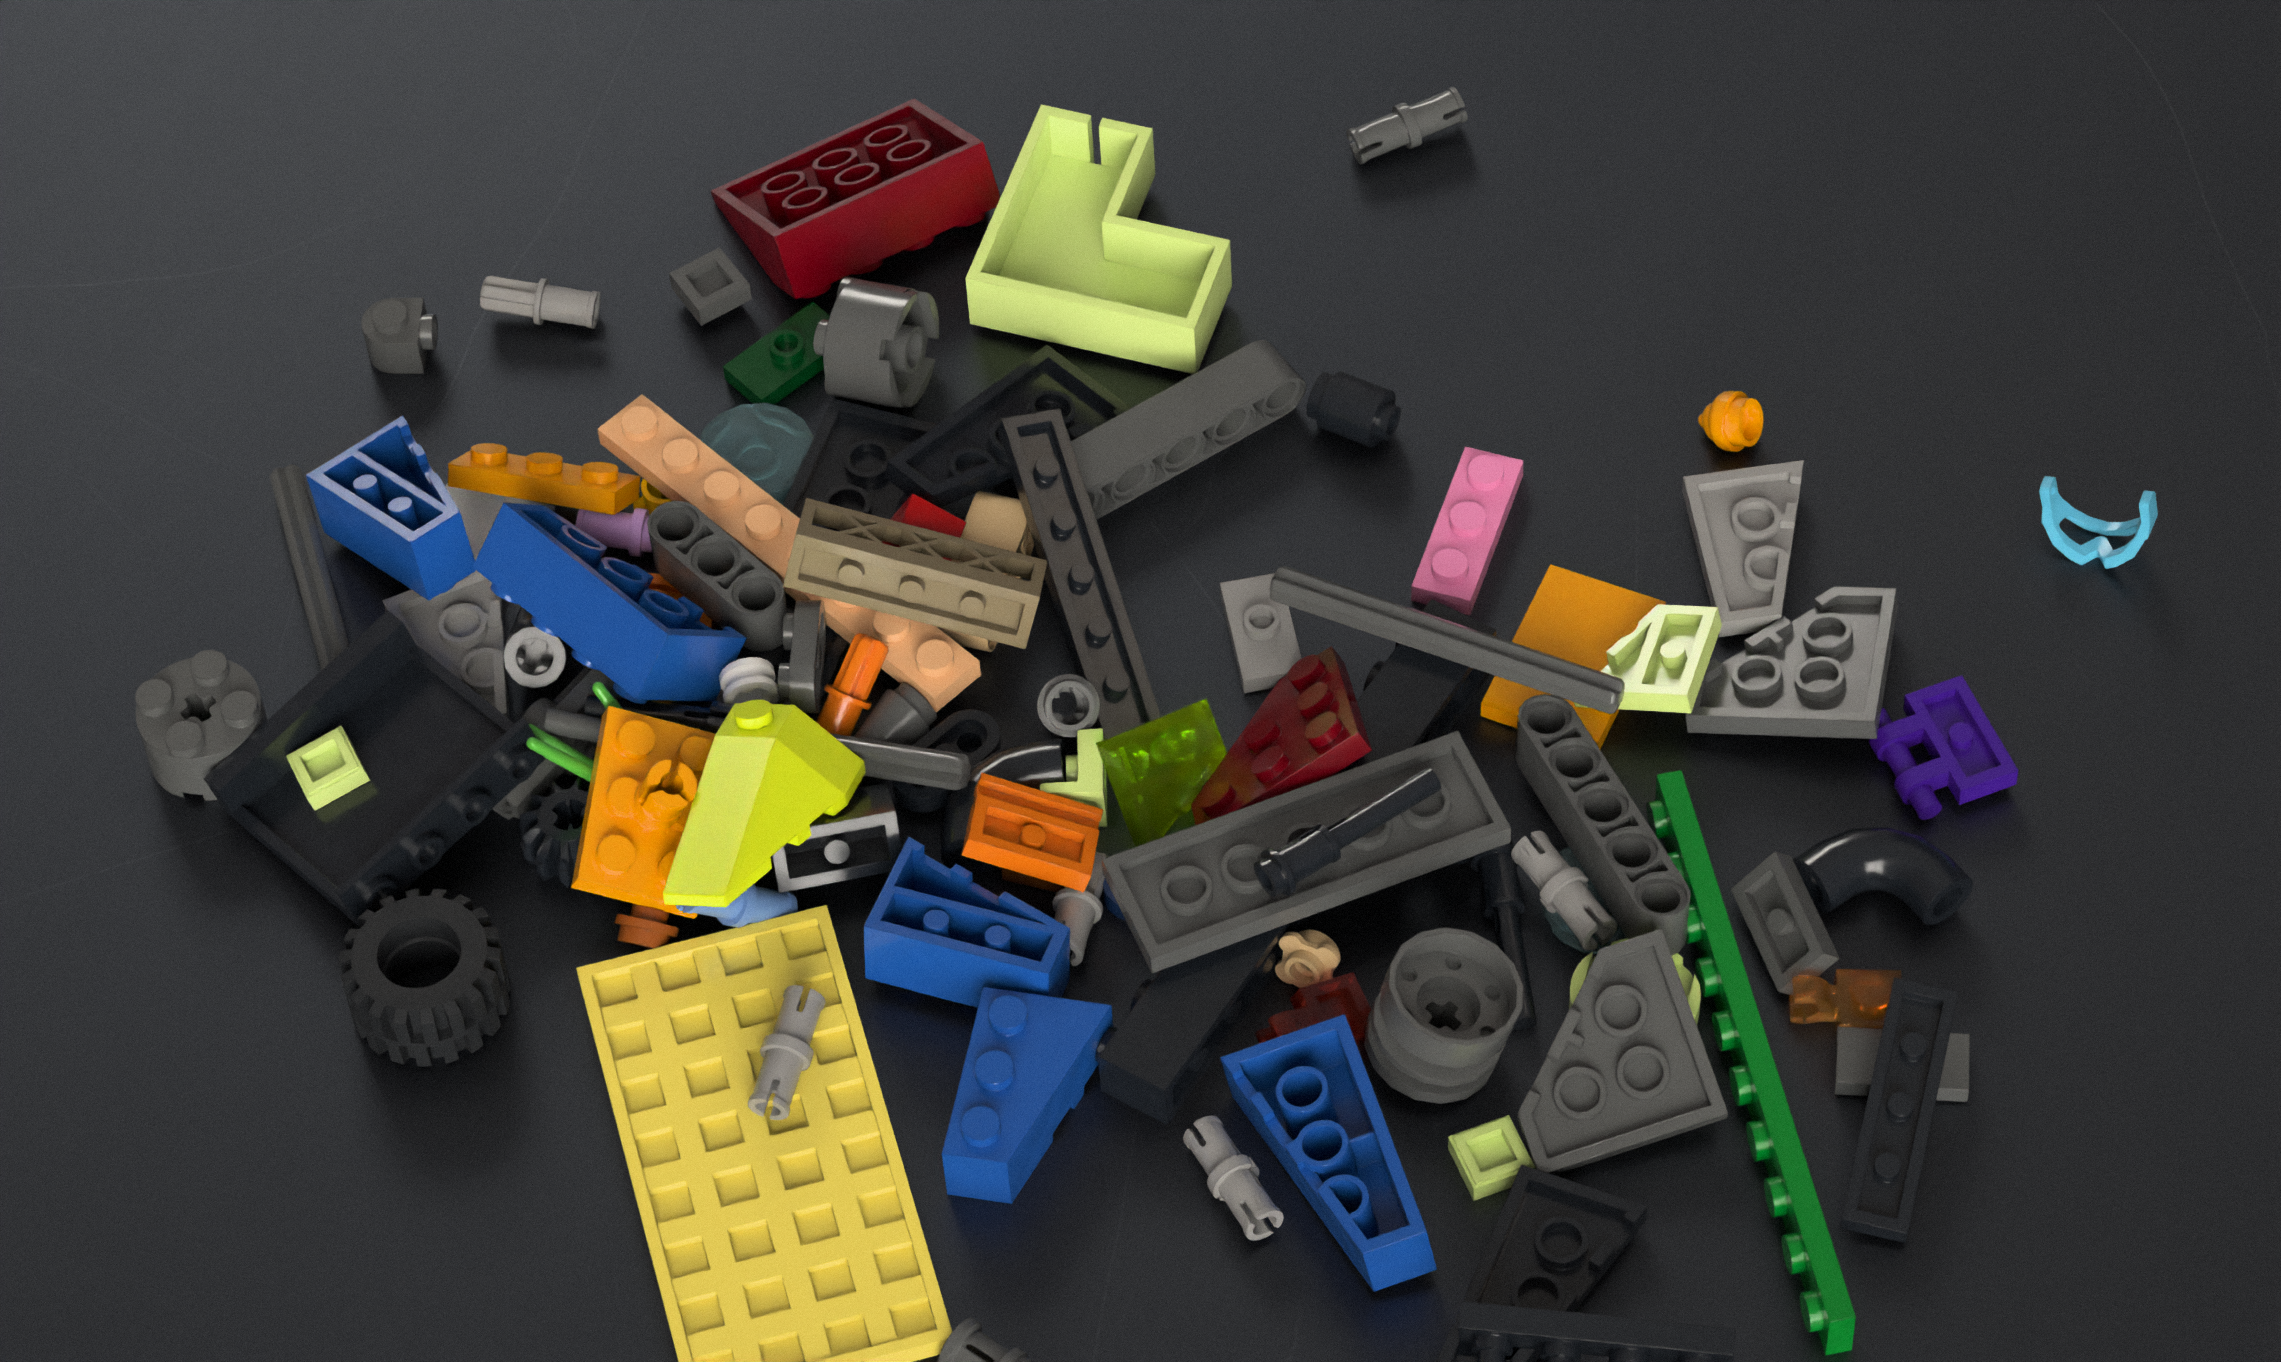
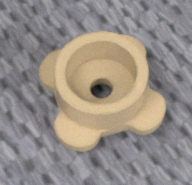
M1316 930L1285 933L1279 941L1283 955L1282 960L1275 966L1277 976L1287 984H1293L1301 989H1312L1314 993L1320 996L1332 994L1336 988V981L1332 975L1341 960L1340 952L1335 942L1326 934Z

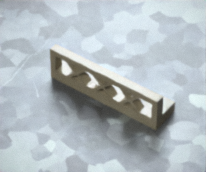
M806 498L783 587L1026 649L1040 599L1047 560ZM812 523H816V524L824 525V526H827V527L835 528V529H838V530H840V531H833V530H830V529H826V528L814 526V525H812ZM882 541L897 544L900 547L883 544ZM942 557L958 560L961 563L945 560ZM1003 573H1008V574H1012V575L1024 577V578L1030 579V581H1026V580H1022V579L1010 577V576L1004 575Z

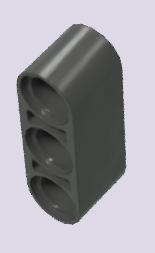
M671 501L656 507L649 516L647 526L655 568L658 573L688 600L704 609V613L722 629L730 626L747 637L743 645L745 648L763 652L773 650L782 645L784 613H788L783 583L778 576L692 504L683 501Z

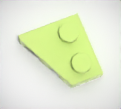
M1657 604L1638 622L1634 632L1619 639L1606 651L1609 663L1600 672L1621 678L1625 682L1624 696L1618 709L1692 713L1722 627L1718 607ZM1574 702L1575 707L1590 708Z

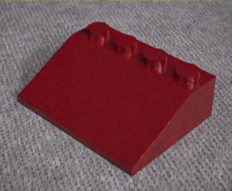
M916 99L909 100L711 190L714 202L773 283L794 299L819 296L830 289L831 283L850 274L871 272L882 265L883 259L902 250L912 251L923 248L933 242L935 235L954 226L965 227L973 225L986 216L985 212L996 208L1001 197L983 141Z

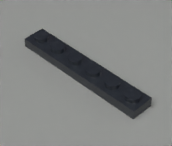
M1060 409L1002 418L998 433L1039 559L1047 560L1044 576L1076 675L1088 680L1094 686L1099 696L1100 710L1093 727L1094 729L1103 728L1105 751L1159 742L1163 737L1165 727Z

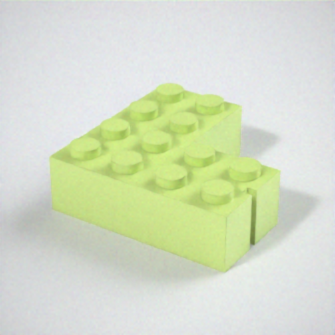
M1041 104L965 278L970 324L1186 373H1197L1232 287L1230 240L1137 220L1155 177L1153 128L1102 118L1099 124L1101 165L1095 164L1091 115Z

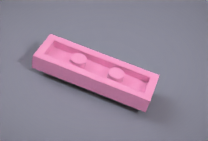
M1470 447L1464 448L1411 585V601L1427 605L1433 599L1462 614L1471 615L1521 483L1524 460Z

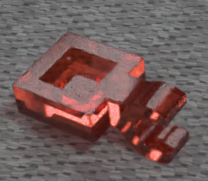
M1352 972L1300 988L1290 998L1294 1010L1284 1011L1271 1016L1268 1019L1271 1027L1258 1030L1255 1033L1260 1044L1345 1014L1356 1044H1359L1365 1040V1025L1371 1008Z

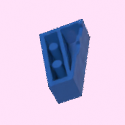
M403 415L306 475L324 533L428 601L439 594L449 591L457 582L476 571L472 567L475 559L460 510L438 473H434L425 451L420 444L416 443Z
M908 836L864 924L865 979L976 1008L979 1006L983 987L1062 998L1070 978V928L1005 891L1000 896H997L973 882L972 872L958 864H955L950 869L924 854L923 844Z

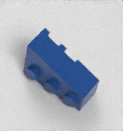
M983 987L942 1150L947 1195L1008 1204L1013 1203L1054 1141V1131L1070 1108L1075 1109L1083 1097L1084 1086L1099 1065L1095 1059L1098 1045L1107 1030L1113 1027L1112 1005Z

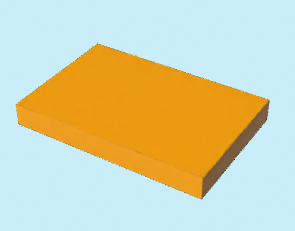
M1550 564L1512 642L1601 671L1609 663L1606 651L1619 639L1634 632L1638 622L1657 604L1666 605V602ZM1494 676L1481 702L1480 716L1517 728L1519 708L1524 701L1533 696L1548 693ZM1566 700L1573 707L1595 743L1601 749L1620 709H1617L1614 714H1608L1593 708L1575 707L1574 702Z

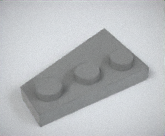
M1804 460L1683 477L1682 492L1711 607H1718L1722 623L1719 637L1759 632L1782 618Z
M476 570L457 582L449 591L439 594L429 601L413 590L383 600L385 612L387 610L404 623L413 640L420 648L510 719L507 670L505 669L503 658L505 650L502 598L497 596L490 588L492 582Z

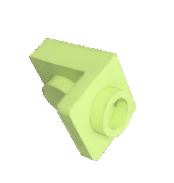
M1103 728L1077 730L1078 755H1066V782L1042 783L1040 790L1103 809L1099 827H1107V760Z

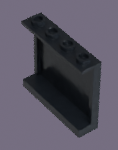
M387 610L204 778V781L227 814L360 927L358 918L367 909L376 913L381 909L379 901L391 895L396 900L426 870L435 866L443 854L472 827L481 823L487 817L489 811L518 784L526 781L546 758L527 747L526 742L528 738L536 737L528 722L521 718L516 723H513L420 648L413 640L404 623ZM342 726L351 740L370 781L315 811L307 800L286 755Z

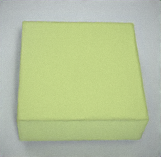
M342 726L286 755L307 800L315 811L370 781L351 740Z
M1509 1115L1448 1136V1150L1473 1201L1511 1188L1521 1164L1535 1169Z

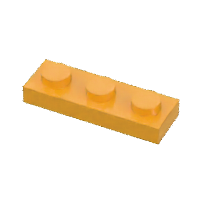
M481 443L473 445L470 451L448 463V487L611 515L617 514L639 499L640 476L618 472L619 468L617 465L607 462H590L579 466L563 463V457L554 453L540 452L520 456L507 453L508 449L503 445Z

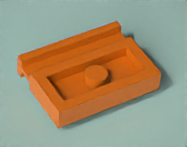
M981 773L973 796L975 797L970 810L961 855L1084 892L1092 875L1100 831L1098 827L1103 809Z

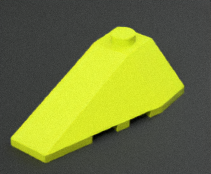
M759 699L734 703L714 736L663 891L664 904L727 907L772 869L771 856L784 845L789 843L800 846L811 836L810 824L821 814L835 816L848 805L866 773L864 761L796 705L771 704L768 701Z

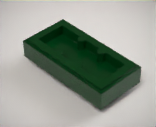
M812 301L723 366L725 380L764 413L824 369L823 356L815 353L813 342L818 323L822 319L829 320L830 315Z

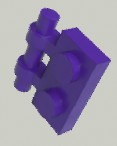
M1962 675L1906 694L1903 710L1907 717L1893 722L1886 709L1882 708L1877 739H1869V745L1877 759L1888 763L1896 777L1894 788L1903 803L1913 806L1921 820L1931 819L1941 811L1942 805L1934 793L1937 789L1948 786L1957 803L1961 805L2017 784L2018 768ZM1923 743L1932 760L1918 765L1909 748Z

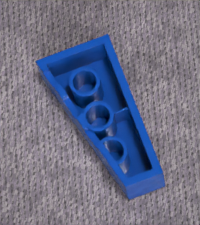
M503 503L472 566L492 582L490 588L497 596L508 602L519 604L532 615L531 623L544 633L561 638L573 648L571 654L578 662L604 673L614 682L612 686L614 691L631 702L646 704L648 700L711 702L716 700L721 690L719 675L722 669L729 663L736 661L747 637L730 626L724 627L723 630H713L699 621L704 609L685 597L676 600L669 595L651 590L649 586L654 578L652 575L638 566L631 565L620 559L612 557L602 558L607 546L546 506Z
M1345 1014L1220 1057L1232 1097L1373 1292L1437 1270L1427 1230Z

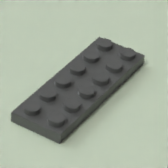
M1456 731L1102 859L1103 875L1151 973H1155L1511 842V827L1461 735ZM1426 768H1430L1437 775L1441 784L1440 791L1341 849L1340 860L1328 864L1296 884V891L1293 894L1286 896L1280 893L1273 897L1261 886L1254 871V863L1261 859V852L1264 849L1270 847L1277 850L1308 832L1318 823L1321 826L1329 827Z

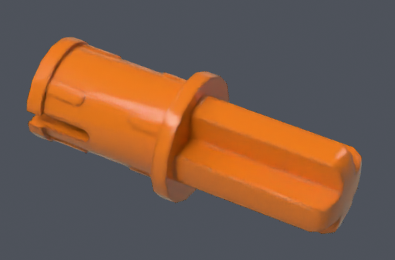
M858 633L854 636L833 685L827 683L824 687V690L829 694L816 723L827 732L851 736L862 710H870L872 703L867 699L889 652L888 646L884 642L868 634Z

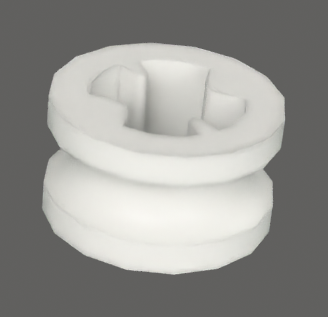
M758 657L742 658L729 663L722 669L719 675L720 686L724 691V703H743L756 699L777 703L779 694L773 665L768 660Z

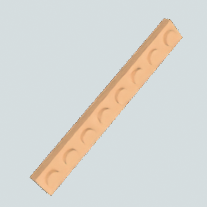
M643 394L597 429L602 446L671 501L688 502L697 507L784 583L800 518ZM784 587V591L796 601L823 600L826 625L850 644L858 633L868 634L884 642L888 646L889 652L881 669L900 684L906 683L914 688L926 699L936 713L981 676L980 661L936 626Z

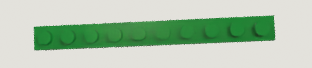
M1682 770L1657 774L1655 801H1650L1646 804L1648 824L1658 839L1663 838L1667 854L1684 878L1691 893L1686 943H1696L1701 958L1696 959L1695 967L1701 994L1703 997L1713 996L1717 1012L1712 1014L1717 1046L1720 1051L1730 1050L1734 1067L1729 1069V1078L1734 1100L1737 1106L1747 1105L1752 1122H1747L1746 1130L1751 1155L1755 1162L1765 1161L1769 1178L1764 1179V1191L1769 1212L1773 1218L1782 1216L1787 1234L1782 1235V1250L1786 1267L1790 1275L1800 1273L1805 1292L1800 1293V1307L1805 1327L1809 1333L1818 1331L1825 1356L1851 1351L1856 1320L1855 1312Z

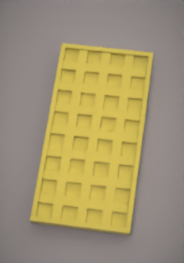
M827 905L577 967L576 970L678 1362H913L940 1355L945 1342L952 1333L951 1325ZM800 985L804 986L800 998L799 1012H802L810 988L819 992L825 998L826 1003L820 1013L810 1043L814 1055L810 1067L807 1070L801 1071L790 1104L789 1116L783 1120H772L770 1115L773 1109L774 1093L770 1095L763 1117L752 1112L747 1103L753 1093L764 1060L760 1054V1048L765 1036L773 1033L784 1000V991L789 986Z

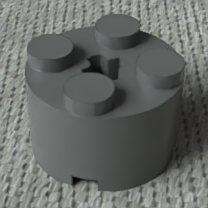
M849 277L844 278L838 287L836 302L829 320L822 319L818 323L814 334V351L817 355L823 356L826 394L888 407L902 408V406H914L923 396L931 379L935 364L934 358L925 357L928 338H939V316L932 295L912 288Z
M203 650L194 655L193 658L184 659L167 666L150 680L143 682L135 693L137 704L135 712L136 723L152 773L165 790L183 798L184 792L203 795L204 801L217 800L204 781V778L268 720L261 694L254 678L242 666L227 660L223 653L216 650Z

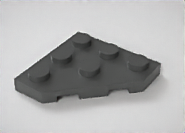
M1834 586L1814 598L1815 608L1792 622L1785 616L1744 640L1745 650L1725 662L1719 663L1715 658L1710 660L1692 713L1685 714L1688 733L1877 739L1898 610L1897 588Z
M1662 929L1599 949L1587 977L1517 1113V1120L1535 1169L1552 1175L1726 1119L1728 1116L1726 1105Z

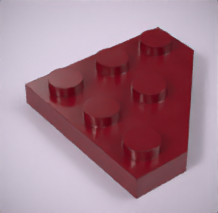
M1332 646L1318 655L1311 654L1301 658L1290 668L1287 675L1279 679L1191 803L1196 825L1329 778L1372 751L1346 665Z

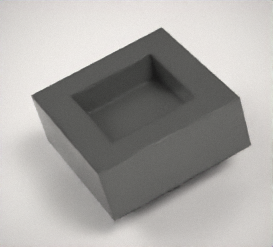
M720 247L669 273L672 290L701 326L752 300L750 284Z

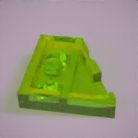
M1207 698L1178 708L1096 743L1135 847L1162 838L1178 816L1186 815L1189 812L1191 803L1199 794L1202 785L1211 777L1227 754Z

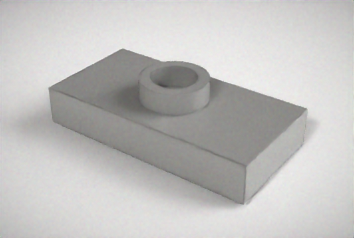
M1275 573L1220 583V597L1244 693L1274 688L1279 679L1287 675L1290 668L1301 659L1289 606L1275 602L1270 598L1269 588Z

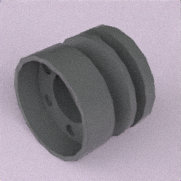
M1446 927L1420 932L1403 943L1388 968L1380 993L1374 1001L1373 1008L1365 1023L1364 1046L1373 1069L1391 1088L1418 1101L1437 1104L1465 1100L1483 1088L1498 1063L1506 1041L1523 1007V984L1514 963L1496 944L1471 931Z

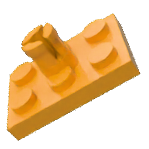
M612 706L607 707L602 715L571 888L695 919L698 915L697 913H683V911H679L676 908V905H665L663 891L715 733Z

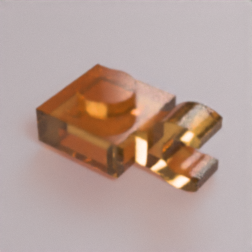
M1836 969L1833 985L1823 978L1813 975L1795 976L1792 979L1793 995H1789L1790 1022L1799 1024L1824 1021L1836 1022V1034L1838 1026L1883 1029L1894 977L1902 979L1901 970Z

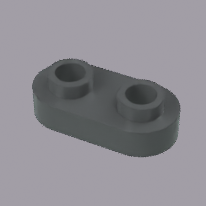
M797 600L795 612L784 613L783 645L784 650H791L790 663L779 664L778 694L780 701H790V705H796L804 713H819L826 647L825 606L823 600Z

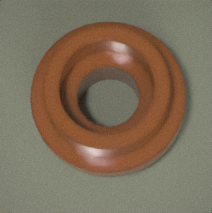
M632 904L629 916L616 914L614 922L620 925L617 941L648 949L668 945L670 937L677 938L679 928L667 925L670 913Z

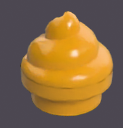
M1724 391L1705 407L1703 413L1698 417V423L1717 447L1723 451L1738 452L1744 447L1755 445L1759 440L1763 429V411L1760 403L1754 398H1749L1744 392Z

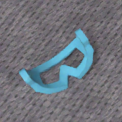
M2044 476L2039 490L2042 503L2041 524H2043L2052 545L2068 559L2080 565H2084L2099 557L2104 568L2109 569L2118 567L2132 559L2144 541L2149 538L2158 516L2155 491H2143L2139 502V518L2126 522H2106L2084 514L2062 499L2058 493L2056 477ZM2066 518L2084 530L2101 535L2130 536L2135 534V536L2125 546L2115 550L2112 549L2105 536H2098L2079 545L2061 530L2059 524Z

